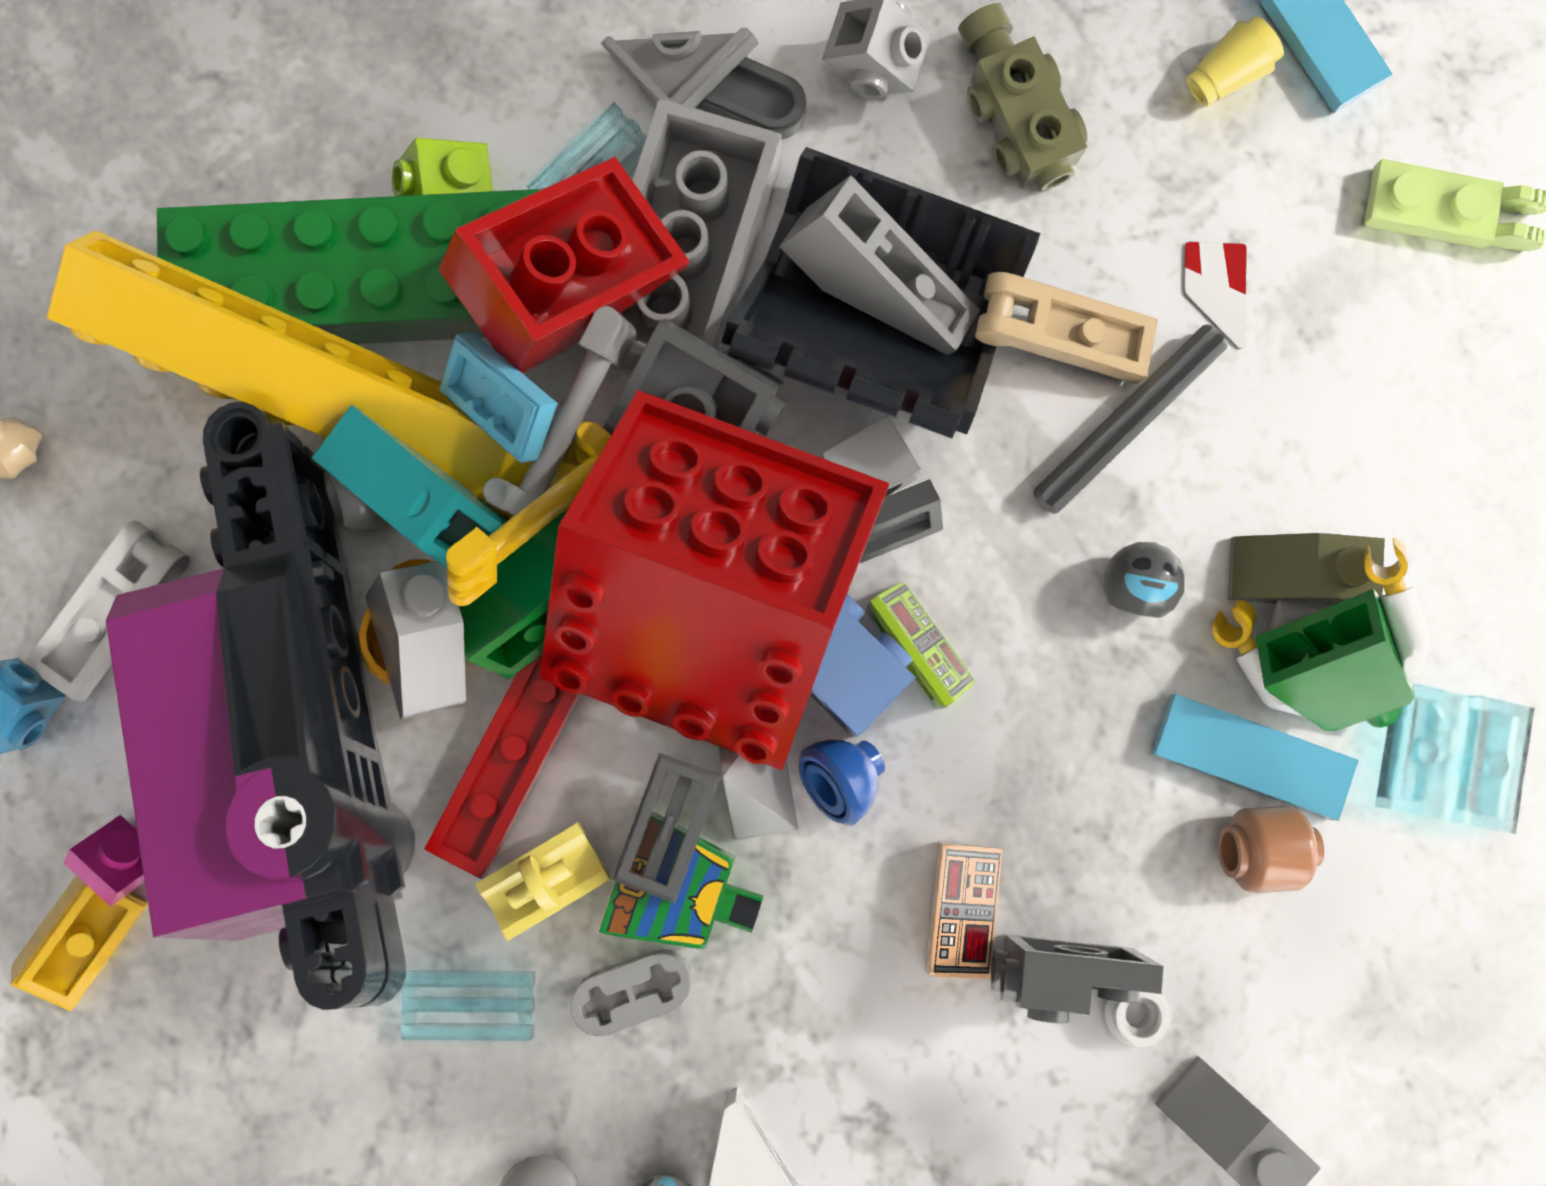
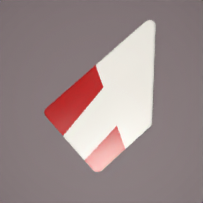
M1189 241L1185 245V294L1238 348H1244L1246 341V245L1241 243Z

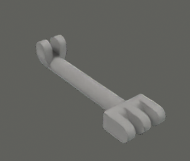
M603 306L597 309L582 336L579 345L585 348L587 353L550 424L538 460L531 462L520 486L500 478L488 480L483 487V496L490 504L515 516L548 490L610 365L621 368L636 338L635 327L614 308Z

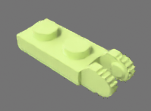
M1381 159L1373 167L1364 225L1479 249L1491 246L1521 252L1537 251V249H1542V246H1544L1546 233L1544 232L1545 230H1541V227L1537 228L1518 222L1497 223L1499 211L1520 213V215L1525 214L1527 216L1546 212V190L1534 189L1525 185L1504 187V182Z

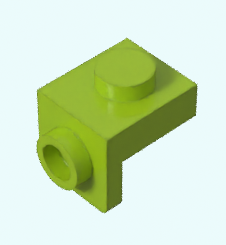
M415 137L402 156L395 160L393 164L391 181L394 195L407 196L493 191L487 143Z

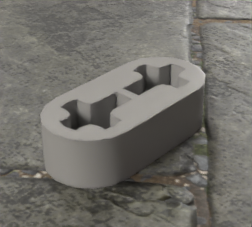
M663 949L652 951L596 972L585 978L573 993L570 1004L572 1018L576 1025L585 1033L594 1036H604L671 1012L681 1006L689 994L692 982L691 968L681 955L674 951ZM655 964H661L666 973L677 971L680 977L671 988L672 996L663 998L659 989H653L638 995L636 985L647 982L652 977V966ZM593 987H600L604 996H609L623 990L626 991L628 999L620 1001L612 1007L610 1011L611 1019L603 1020L599 1012L588 1013L585 1008V1004L593 997Z

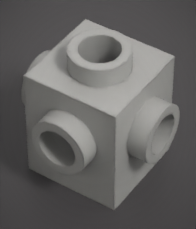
M893 0L845 1L840 3L822 60L849 80L853 91L863 97L883 99L889 94L913 92L922 70V64L932 34L912 17L911 11L906 6Z

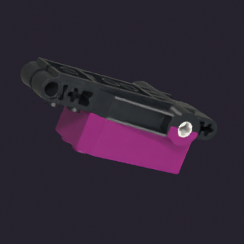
M245 402L228 403L219 407L208 418L204 426L203 446L207 466L200 469L201 486L206 499L214 506L217 528L212 529L210 533L211 546L218 564L223 569L116 595L106 618L153 937L238 941L280 930L279 949L283 963L288 970H293L299 994L309 1005L322 1010L380 1006L395 997L401 990L406 978V960L394 900L402 899L401 890L405 888L403 874L408 870L415 852V833L408 817L395 804L391 803L376 736L362 657L358 649L357 630L335 515L325 490L324 474L326 470L312 459L314 453L307 446L303 447L302 441L282 422L274 424L254 405Z

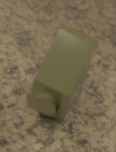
M1330 533L1234 536L1231 538L1228 600L1276 604L1278 599L1337 604L1371 589H1374L1380 597L1383 593V585L1376 584L1365 573L1364 552L1366 546L1369 545L1374 563L1384 567L1385 538Z

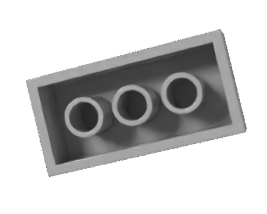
M659 98L632 181L690 263L684 270L620 313L636 330V338L622 367L634 370L657 324L663 319L669 320L719 351H722L724 344L721 341L726 323L736 307L781 166L782 134Z

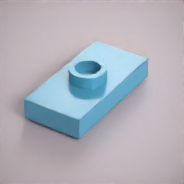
M456 334L439 391L520 463L538 460L558 403L477 334Z

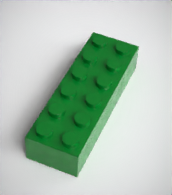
M540 189L157 208V257L354 344L455 339L456 334L475 333L480 338H486L438 269L455 229L540 191Z

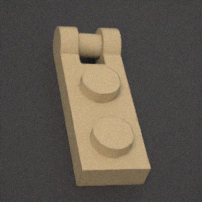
M996 272L988 275L984 292L985 299L989 301L986 314H982L979 317L975 337L980 342L992 346H1011L1134 384L1147 378L1158 322L1157 318L1006 272ZM1014 305L1029 309L1027 322L1011 317Z

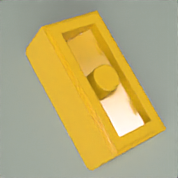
M76 875L12 964L11 985L68 1011H72L148 904L147 900L135 891H132L110 907Z

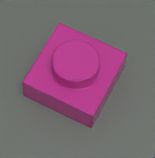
M121 815L70 848L64 864L110 907L145 882L137 829Z

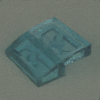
M1412 682L1415 699L1410 705L1402 707L1400 717L1393 724L1387 726L1375 807L1516 835L1535 708L1483 695H1463Z

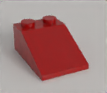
M613 157L455 229L438 270L494 350L521 373H524L578 343L597 309L609 306L620 314L684 270L690 261L617 158Z

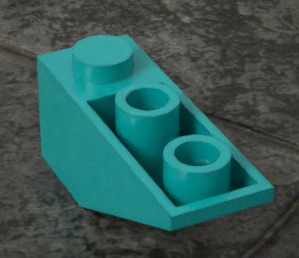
M353 404L348 408L312 457L315 462L405 538L445 568H447L446 553L448 549L476 527L489 536L510 520Z

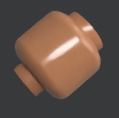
M1295 807L1243 808L1231 817L1228 825L1221 829L1218 839V855L1224 873L1228 877L1234 878L1245 891L1254 893L1298 891L1312 881L1316 867L1323 862L1324 842L1320 832L1312 827L1308 818Z

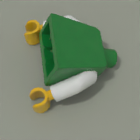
M1392 538L1398 561L1388 567L1379 566L1374 563L1369 545L1366 546L1364 552L1365 573L1370 580L1376 584L1383 585L1385 595L1380 597L1374 589H1371L1256 636V641L1251 635L1257 622V613L1252 605L1243 600L1236 601L1232 611L1235 620L1241 627L1232 626L1227 622L1224 614L1221 611L1218 612L1212 624L1214 640L1227 648H1237L1241 656L1236 660L1266 706L1271 709L1305 717L1324 731H1338L1366 721L1373 727H1387L1400 717L1402 707L1412 703L1415 699V693L1411 678L1422 673L1430 644V633L1414 587L1406 588L1403 580L1408 570L1406 547L1400 540Z

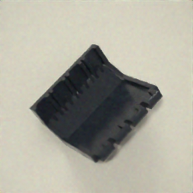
M805 147L799 157L784 213L767 256L727 320L721 343L730 346L728 355L769 371H772L777 363L786 367L785 377L833 395L837 386L849 390L846 397L847 400L895 418L899 410L911 414L908 423L952 439L955 431L967 435L976 415L997 346L982 343L975 337L979 317L982 314H986L989 301L984 297L988 275L996 272H1006L1024 277L1041 233ZM851 175L979 308L980 311L957 350L946 355L824 292L779 247L805 209Z

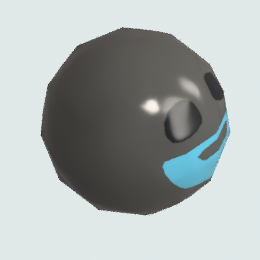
M1136 542L1123 547L1110 559L1104 572L1103 590L1108 603L1120 610L1141 616L1161 618L1173 611L1183 596L1185 572L1180 559L1169 548L1155 542Z

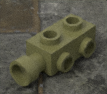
M993 3L976 10L967 16L958 27L969 53H976L979 58L971 78L973 86L967 89L968 102L972 113L980 123L987 120L990 121L999 140L993 143L994 157L998 168L1006 178L1015 175L1022 189L1036 182L1041 191L1055 188L1074 176L1075 171L1072 166L1077 165L1087 149L1085 123L1076 109H1069L1060 90L1061 76L1058 66L1050 54L1046 53L1043 55L1035 36L1014 45L1010 36L1013 26L1001 3ZM1020 72L1024 83L1014 81L1011 76ZM1044 124L1051 139L1042 138L1037 133L1036 126Z

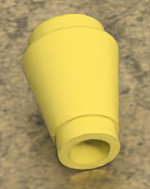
M1254 16L1247 22L1237 21L1195 67L1194 71L1186 76L1187 87L1201 105L1208 107L1215 100H1220L1272 73L1275 69V62L1284 55L1283 46L1275 31L1264 19Z

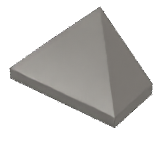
M719 747L722 777L735 839L798 829L787 760L781 771L766 764L748 762L737 753Z

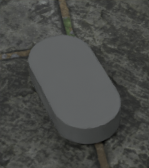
M745 57L698 106L703 111L780 133L782 134V139H786L794 135L801 128L805 120L806 95L802 86L791 76Z

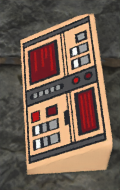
M938 841L925 971L928 976L990 979L1003 849Z

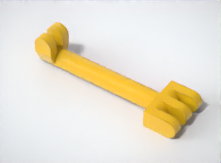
M595 422L581 423L576 431L575 459L580 464L578 467L491 535L487 536L476 527L448 549L446 553L448 598L453 604L458 606L469 605L496 584L497 565L570 507L611 437L609 432Z

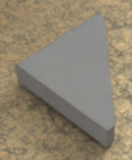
M741 28L736 33L702 35L700 31L658 33L653 34L652 38L616 41L608 36L600 44L656 104L659 98L695 108L759 43L748 28Z

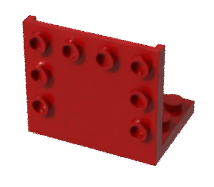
M637 390L559 524L540 678L552 682L565 692L583 694L612 705L625 715L643 717L672 728L688 739L706 741L737 753L748 762L766 764L782 771L834 627L890 483Z

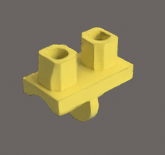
M578 822L477 882L475 886L492 910L504 937L509 941L612 879L582 825Z

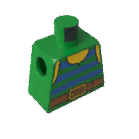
M654 811L631 870L642 876L664 819L663 816ZM676 824L656 881L668 884L687 829ZM700 837L675 903L615 882L599 932L617 937L705 949L714 921L752 933L764 895L727 883L736 856Z

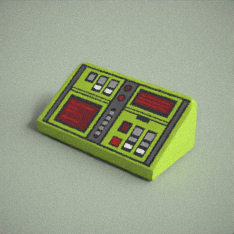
M898 583L868 603L866 612L881 633L885 632L891 636L913 659L906 668L916 677V682L935 708L939 707V709L948 707L974 685L975 681L971 673L906 584Z

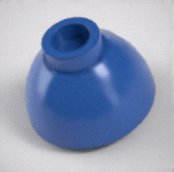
M824 740L804 748L799 757L800 777L808 795L820 811L831 820L847 826L855 825L866 815L877 793V777L885 771L884 760L879 751L870 742L865 740L856 745L845 740Z

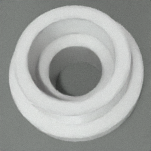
M1140 992L1139 1002L1145 1005L1146 1015L1138 1024H1129L1126 1020V1009L1132 1003L1106 1000L1104 1019L1110 1033L1119 1042L1132 1048H1146L1159 1042L1168 1031L1171 1021L1170 1006L1163 993Z

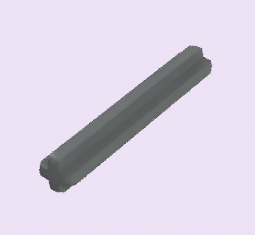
M1206 324L1201 326L1034 489L1033 494L1038 502L1053 514L1061 511L1227 349L1228 342L1226 338L1212 325Z

